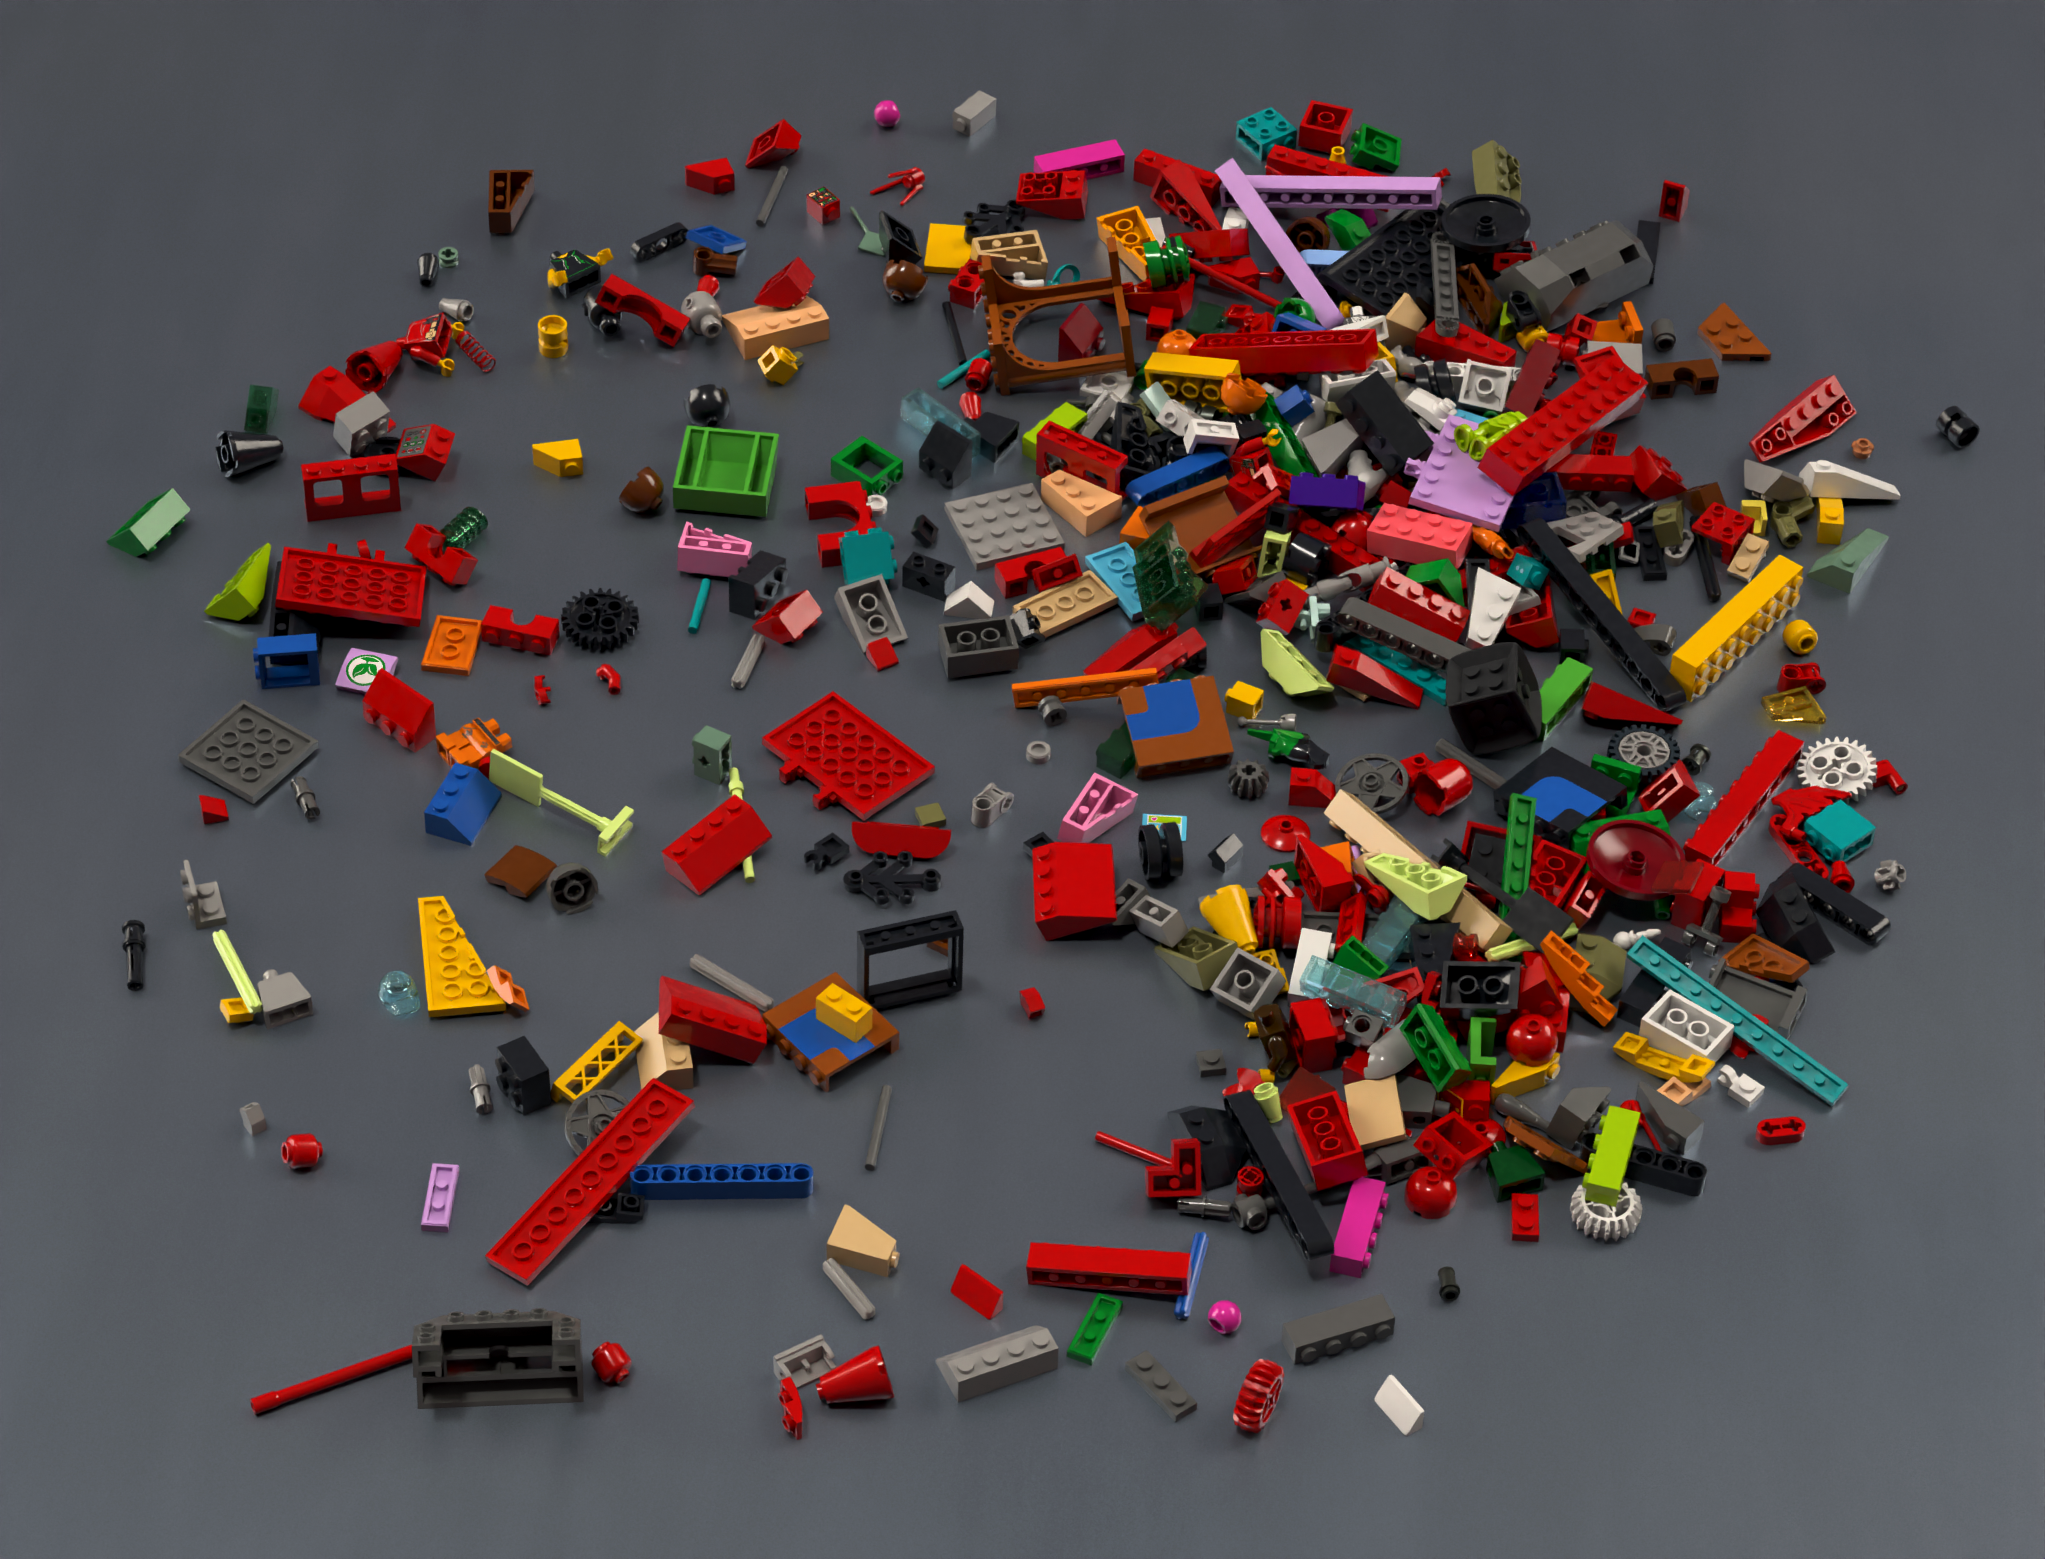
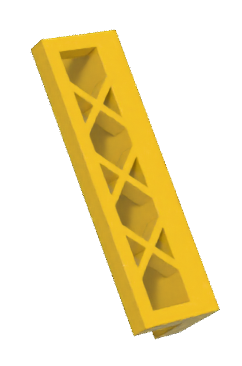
M619 1020L553 1083L551 1098L558 1102L565 1097L573 1103L580 1095L592 1091L642 1044L643 1039ZM624 1035L632 1041L629 1046H618L623 1041ZM610 1052H614V1061H602ZM593 1068H598L599 1075L597 1077H585ZM576 1084H581L582 1091L577 1096L570 1091Z

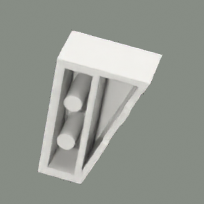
M1479 567L1475 577L1465 647L1469 649H1476L1495 643L1521 591L1520 587Z

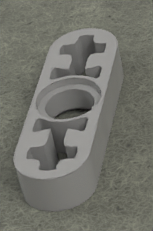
M1113 392L1108 393L1078 431V434L1093 439L1115 410L1117 402L1121 401V399Z

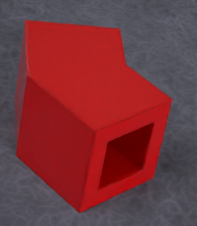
M1035 987L1019 991L1020 1003L1025 1009L1028 1019L1044 1014L1045 1005Z

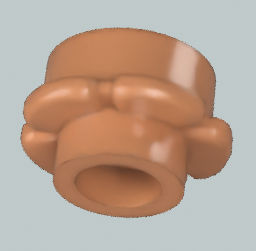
M1866 438L1853 441L1851 445L1853 455L1859 459L1869 458L1874 450V445Z

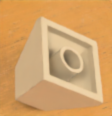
M1407 293L1402 295L1386 315L1389 337L1384 339L1386 349L1391 352L1398 345H1401V349L1407 345L1415 349L1416 336L1426 328L1427 318Z

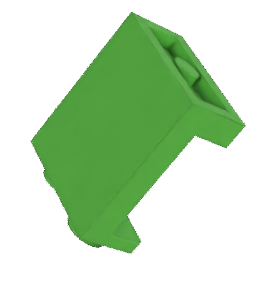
M1471 1017L1466 1059L1470 1064L1472 1072L1466 1080L1490 1081L1491 1090V1085L1495 1079L1496 1057L1482 1056H1492L1497 1020L1495 1018Z

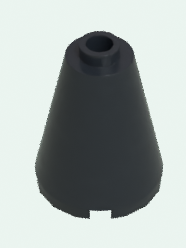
M225 430L220 431L216 440H220V446L216 447L217 462L221 472L226 471L227 474L224 475L226 477L238 475L279 459L284 450L282 441L274 435Z

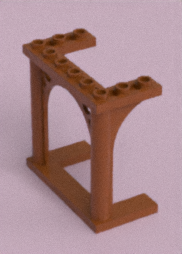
M1115 237L1106 238L1111 277L1043 287H1024L1013 284L996 272L990 255L981 256L982 265L978 266L980 279L985 281L980 284L982 296H987V299L983 300L984 311L989 313L985 314L987 328L991 327V329H987L992 370L993 372H998L993 374L995 387H1000L1001 396L1010 395L1009 388L1024 385L1126 371L1127 378L1136 376L1128 310L1125 307ZM1114 297L1123 353L1061 362H1043L1025 356L1013 343V333L1018 323L1036 310L1048 306ZM1005 313H1012L1016 317L1012 319H1007L1002 315Z

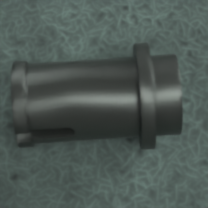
M1442 1267L1438 1270L1441 1285L1439 1294L1445 1301H1454L1461 1292L1459 1285L1456 1284L1455 1271L1452 1267Z

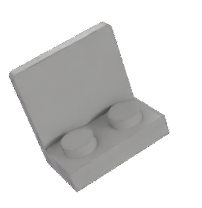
M183 860L184 870H180L182 885L187 886L182 888L185 903H190L187 906L189 920L195 921L197 930L227 924L217 881L195 885L189 860Z

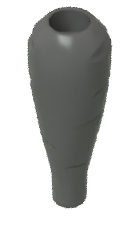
M1508 1093L1499 1094L1495 1100V1109L1505 1116L1509 1115L1522 1123L1546 1131L1550 1124L1549 1121L1545 1120L1526 1104Z

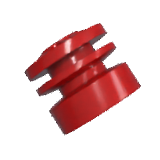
M1264 896L1257 897V903L1253 909V922L1258 940L1257 948H1262L1263 937H1268V948L1272 949L1276 937L1280 938L1282 949H1298L1301 935V897H1284L1281 908L1276 907L1275 896H1270L1269 907H1265Z

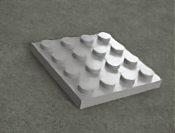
M1033 483L945 503L944 510L976 571L994 567L995 563L1057 547L1065 550V542Z

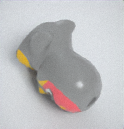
M1401 345L1396 346L1390 352L1395 357L1396 371H1398L1402 378L1416 379L1414 366L1421 365L1423 362L1415 357H1407V354L1402 352Z

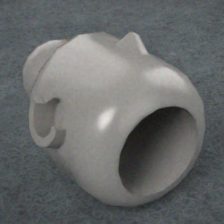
M695 291L686 296L682 302L681 311L682 314L690 318L687 328L692 329L694 333L708 338L717 337L722 330V312L715 299L705 291Z

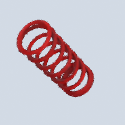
M463 331L458 334L455 340L456 345L480 367L481 371H491L496 364V359L488 354V351L484 350L483 346H480V343L472 337L470 332ZM465 335H469L464 344H460L461 339ZM471 339L474 340V342L471 343L468 348H464L471 342ZM477 343L478 346L472 352H469V349ZM482 348V351L476 357H473V353ZM483 352H486V355L481 359V361H477V358L480 357L483 354ZM490 359L486 365H483L486 360ZM493 359L494 365L490 369L484 370L483 367L489 365Z

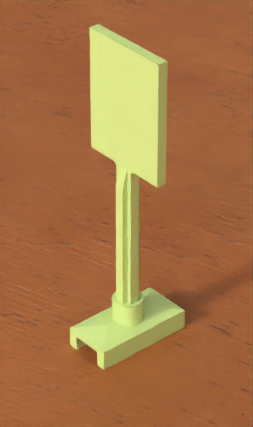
M492 749L490 753V782L537 807L541 805V798H544L548 802L597 827V830L602 832L598 836L597 853L606 857L633 826V823L628 820L634 814L632 808L625 806L613 820L600 817L559 794L544 788L542 785V774Z

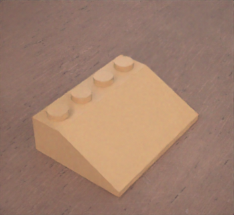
M806 295V298L797 306L792 304L788 308L761 305L722 315V321L744 360L762 356L772 345L779 349L781 347L792 349L828 340L829 317L822 305Z

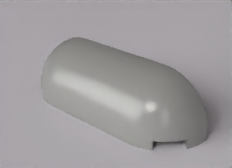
M1406 1019L1399 1022L1369 1047L1367 1051L1370 1054L1368 1067H1364L1365 1079H1379L1395 1074L1417 1058L1399 1029Z

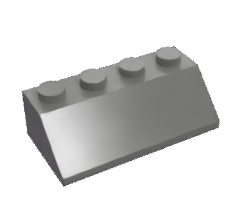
M1035 1325L936 1359V1364L957 1402H961L1057 1369L1059 1348L1048 1328Z

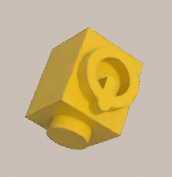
M772 345L758 359L764 375L771 382L776 381L784 385L798 371L795 364L797 358L785 347L779 349Z

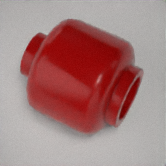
M310 1133L290 1135L286 1142L282 1143V1159L292 1169L314 1167L318 1162V1158L322 1157V1144L317 1142L315 1136Z
M605 1342L592 1353V1368L602 1381L606 1383L613 1381L620 1383L630 1375L628 1370L632 1365V1360L620 1344Z

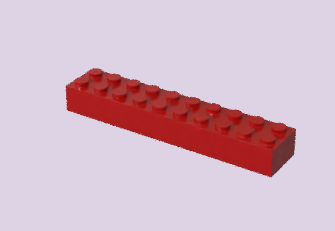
M1612 355L1487 448L1477 468L1512 496L1516 495L1636 404L1648 382L1622 360Z

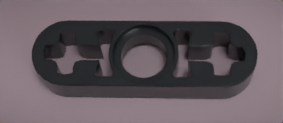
M680 222L674 223L635 241L630 248V254L637 261L644 262L683 244L687 240L686 234L689 230ZM663 238V241L658 246H656L658 241Z

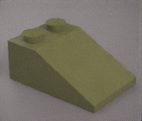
M1193 926L1188 929L1189 932L1173 948L1163 943L1154 947L1155 953L1190 986L1207 991L1210 990L1238 946L1235 941Z

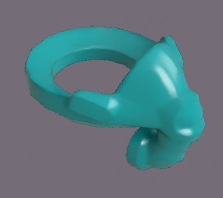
M1071 264L1061 266L1055 272L1053 281L1048 280L1046 286L1061 284L1060 275L1066 269H1070L1073 272L1071 282L1080 281L1079 269Z

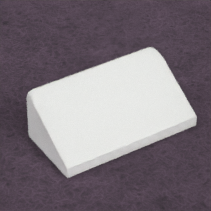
M1392 1374L1389 1375L1376 1394L1375 1402L1405 1436H1409L1422 1429L1424 1410Z

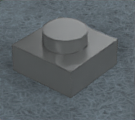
M1222 1049L1196 1051V1062L1200 1078L1226 1075V1064Z

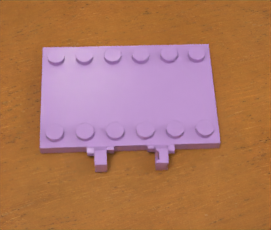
M1449 414L1440 435L1425 431L1434 442L1428 449L1431 451L1427 462L1408 458L1405 464L1404 474L1418 479L1410 496L1409 504L1499 532L1514 496L1477 467L1481 460L1472 459L1469 456V450L1462 452L1455 442L1454 430L1457 426L1467 424L1474 431L1478 429L1479 423Z

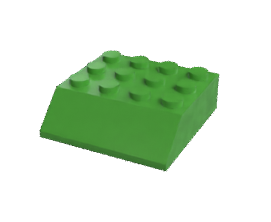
M687 425L673 484V508L766 517L776 472L779 434Z

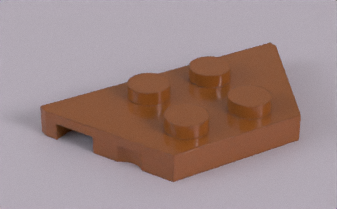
M1725 302L1698 327L1697 335L1721 361H1750V357H1763V361L1771 360L1772 353Z
M1507 1116L1503 1125L1507 1132L1514 1135V1142L1525 1148L1529 1147L1535 1150L1534 1154L1546 1161L1550 1160L1554 1163L1558 1161L1581 1173H1588L1587 1162L1513 1117Z

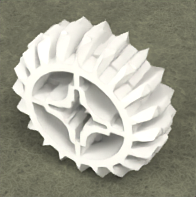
M1627 1182L1623 1183L1617 1205L1613 1207L1585 1200L1586 1189L1582 1188V1185L1578 1186L1576 1192L1572 1195L1570 1205L1572 1222L1576 1223L1577 1230L1584 1229L1585 1236L1593 1234L1595 1240L1598 1237H1602L1605 1242L1609 1238L1617 1241L1619 1236L1626 1238L1629 1233H1634L1642 1215L1640 1196L1636 1195L1635 1188L1628 1189Z

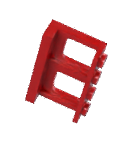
M1048 421L1037 433L1036 475L1045 478L1052 474L1047 462L1048 452L1067 462L1068 466L1064 465L1062 471L1122 496V501L1127 497L1125 492L1120 490V471L1128 463L1127 455L1052 421ZM1086 470L1105 478L1107 484L1086 475Z
M395 454L301 465L307 522L401 511L398 467ZM384 474L389 476V490L362 493L361 478ZM340 480L342 482L343 495L314 497V484L316 482Z

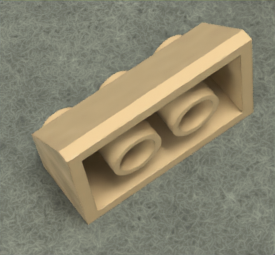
M658 1012L634 1031L643 1039L642 1044L635 1049L641 1090L652 1078L674 1090L693 1088V1065L689 1043L660 1035Z

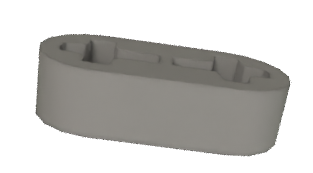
M1683 529L1684 542L1665 548L1664 562L1675 567L1685 562L1693 548L1694 535L1692 532Z

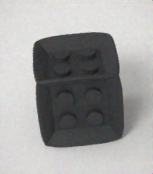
M1504 642L1460 653L1449 660L1446 671V701L1452 722L1464 746L1470 753L1488 754L1525 745L1539 737L1542 724V700L1539 686L1524 651L1516 642Z

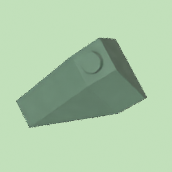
M1866 528L1819 558L1807 573V577L1850 594L1886 544L1889 536Z

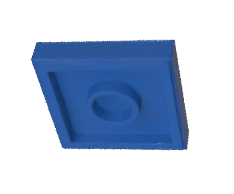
M713 225L687 231L686 239L708 247L720 254L745 249L747 243L746 240Z

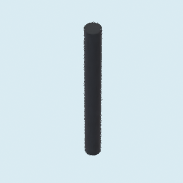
M945 301L942 303V308L958 364L961 366L967 362L951 303Z

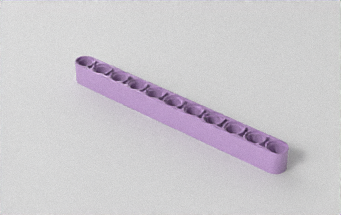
M1231 158L1217 168L1215 172L1303 299L1312 306L1315 316L1321 325L1327 328V330L1342 326L1345 319L1235 160Z

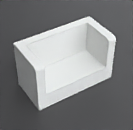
M1191 419L1183 440L1187 454H1193L1198 443L1223 446L1225 455L1230 458L1235 451L1239 436L1235 423Z

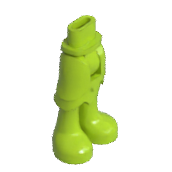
M1519 411L1507 412L1481 422L1478 425V429L1474 431L1469 425L1461 424L1454 430V439L1462 452L1469 450V456L1472 459L1481 460L1487 448L1528 418Z

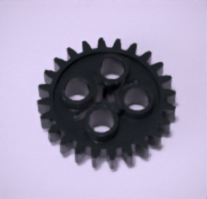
M599 588L598 592L594 593L592 589H589V594L587 595L581 591L580 598L572 596V602L567 601L566 607L562 608V630L566 631V637H572L573 643L579 641L580 647L588 644L589 649H592L594 645H597L598 649L601 650L602 646L606 645L607 648L611 649V644L614 643L620 646V640L628 642V636H634V630H638V607L634 606L633 600L628 601V595L621 597L620 591L612 594L611 589H608L605 593L602 591V588Z

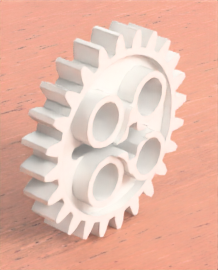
M1838 737L1835 738L1834 742L1826 738L1825 744L1816 741V748L1809 746L1808 753L1803 752L1802 759L1798 760L1797 776L1798 783L1802 785V788L1817 785L1822 788L1851 793V798L1858 801V794L1866 796V789L1872 790V783H1876V775L1878 773L1876 758H1872V751H1866L1865 744L1858 747V740L1850 744L1848 737L1843 742H1840ZM1850 798L1844 800V802L1847 805L1849 804Z

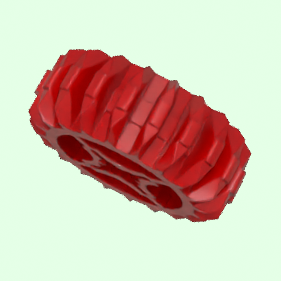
M1259 1359L1250 1368L1244 1383H1242L1234 1408V1424L1239 1426L1240 1429L1254 1433L1264 1429L1265 1424L1276 1408V1403L1282 1391L1281 1388L1284 1383L1283 1367L1270 1360Z

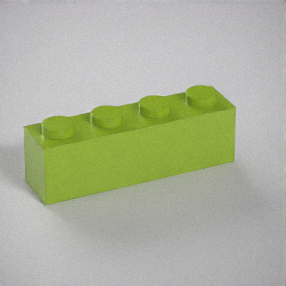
M1610 1105L1607 1115L1602 1114L1599 1124V1130H1602V1134H1596L1593 1149L1597 1151L1596 1154H1590L1587 1167L1591 1169V1172H1585L1582 1188L1586 1189L1585 1200L1616 1207L1638 1131L1640 1112Z

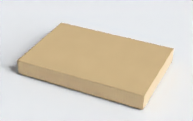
M1395 1074L1379 1079H1366L1344 1085L1350 1123L1362 1151L1407 1139Z

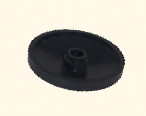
M1476 194L1460 198L1451 203L1442 215V232L1445 238L1453 245L1471 252L1496 253L1506 251L1521 244L1530 233L1531 218L1527 209L1516 200L1501 195Z

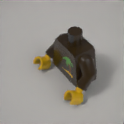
M1266 1004L1253 1012L1255 1021L1246 1022L1245 1029H1249L1247 1037H1260L1270 1059L1267 1064L1268 1069L1258 1070L1262 1081L1274 1083L1275 1072L1279 1071L1282 1064L1298 1058L1289 1024L1278 1004Z

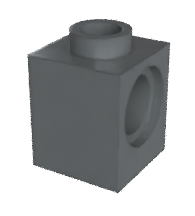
M1355 1009L1352 1017L1348 1016L1343 1026L1346 1042L1368 1050L1373 1043L1384 1035V1020ZM1359 1028L1368 1029L1366 1032L1357 1031Z

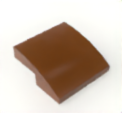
M515 845L484 876L488 883L505 886L508 894L527 898L549 877L557 865L533 850Z

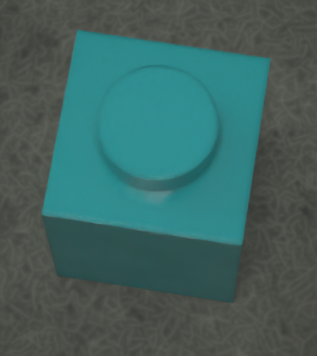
M1516 553L1506 574L1522 586L1539 591L1549 569L1532 557Z

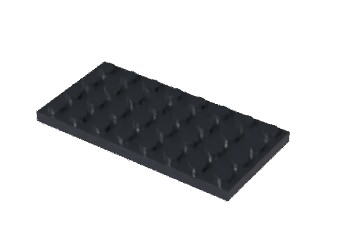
M1439 204L1437 210L1405 209L1320 273L1319 279L1376 317L1381 315L1386 317L1404 293L1409 294L1415 302L1417 282L1423 283L1433 292L1430 242L1433 233H1438V231L1442 233V215L1446 208ZM1454 245L1456 268L1468 265L1484 254L1467 251Z

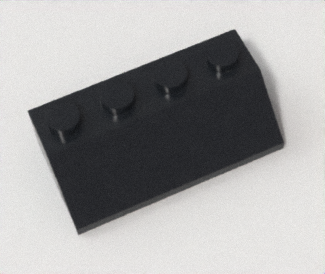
M1378 370L1349 390L1335 403L1391 477L1404 471L1408 458L1417 460L1434 444Z

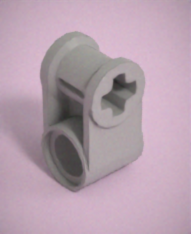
M994 783L988 784L972 800V824L979 828L989 827L997 818L1009 810L1013 803L1014 795L998 789Z

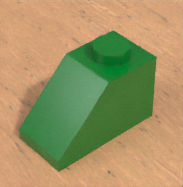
M1345 209L1336 211L1324 218L1343 251H1350L1371 235L1363 219Z

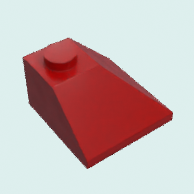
M782 119L754 138L745 166L752 168L781 160L789 154H795L800 147L799 143L802 135L785 119Z

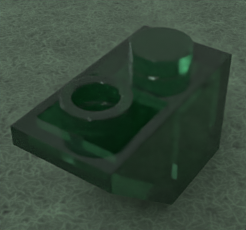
M250 384L244 425L245 431L268 433L276 414L279 389Z

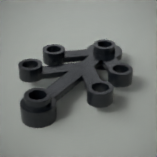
M1009 200L1005 206L979 203L976 213L972 211L964 212L962 221L967 225L964 231L965 241L972 245V238L981 237L997 227L998 235L1007 234L1006 221L1009 219L1012 221L1010 233L1023 232L1024 228L1021 226L1020 218L1025 215L1024 206L1016 204V200ZM990 212H992V213H1001V214H999V215H994V214H990ZM976 221L986 222L981 226L974 225Z
M878 851L873 854V861L864 868L848 871L843 877V883L848 891L852 893L863 891L879 905L889 902V892L899 898L901 903L911 904L914 901V890L908 887L901 888L897 884H921L925 891L933 892L941 887V875L935 869H927L923 874H897L904 868L912 865L913 855L909 851L900 852L898 860L879 875H871L878 868H884L888 864L887 854ZM872 885H880L883 888L876 889Z

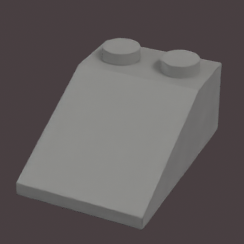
M882 574L837 589L834 597L843 621L863 654L866 653V645L878 639L887 637L891 645L908 639Z

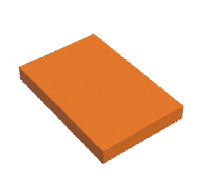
M437 615L421 663V671L469 676L482 636L481 623L483 620Z

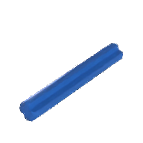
M1196 1232L1193 1237L1189 1252L1191 1253L1192 1264L1188 1295H1178L1174 1314L1180 1320L1182 1318L1187 1319L1190 1315L1209 1242V1237L1206 1236L1205 1232Z

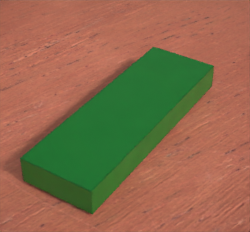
M1098 1293L1067 1349L1066 1357L1092 1366L1123 1308V1301Z

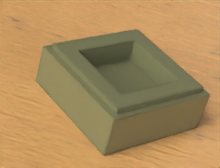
M938 802L915 808V815L920 826L941 827L946 825L945 815Z

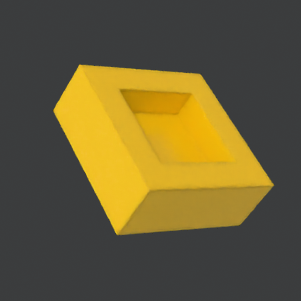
M242 997L222 999L220 1002V1010L228 1023L253 1020L254 1014L248 1011Z

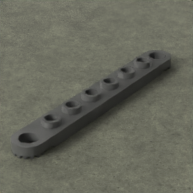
M1438 231V233L1432 234L1430 242L1435 330L1443 337H1455L1459 330L1454 245L1445 238L1443 232Z

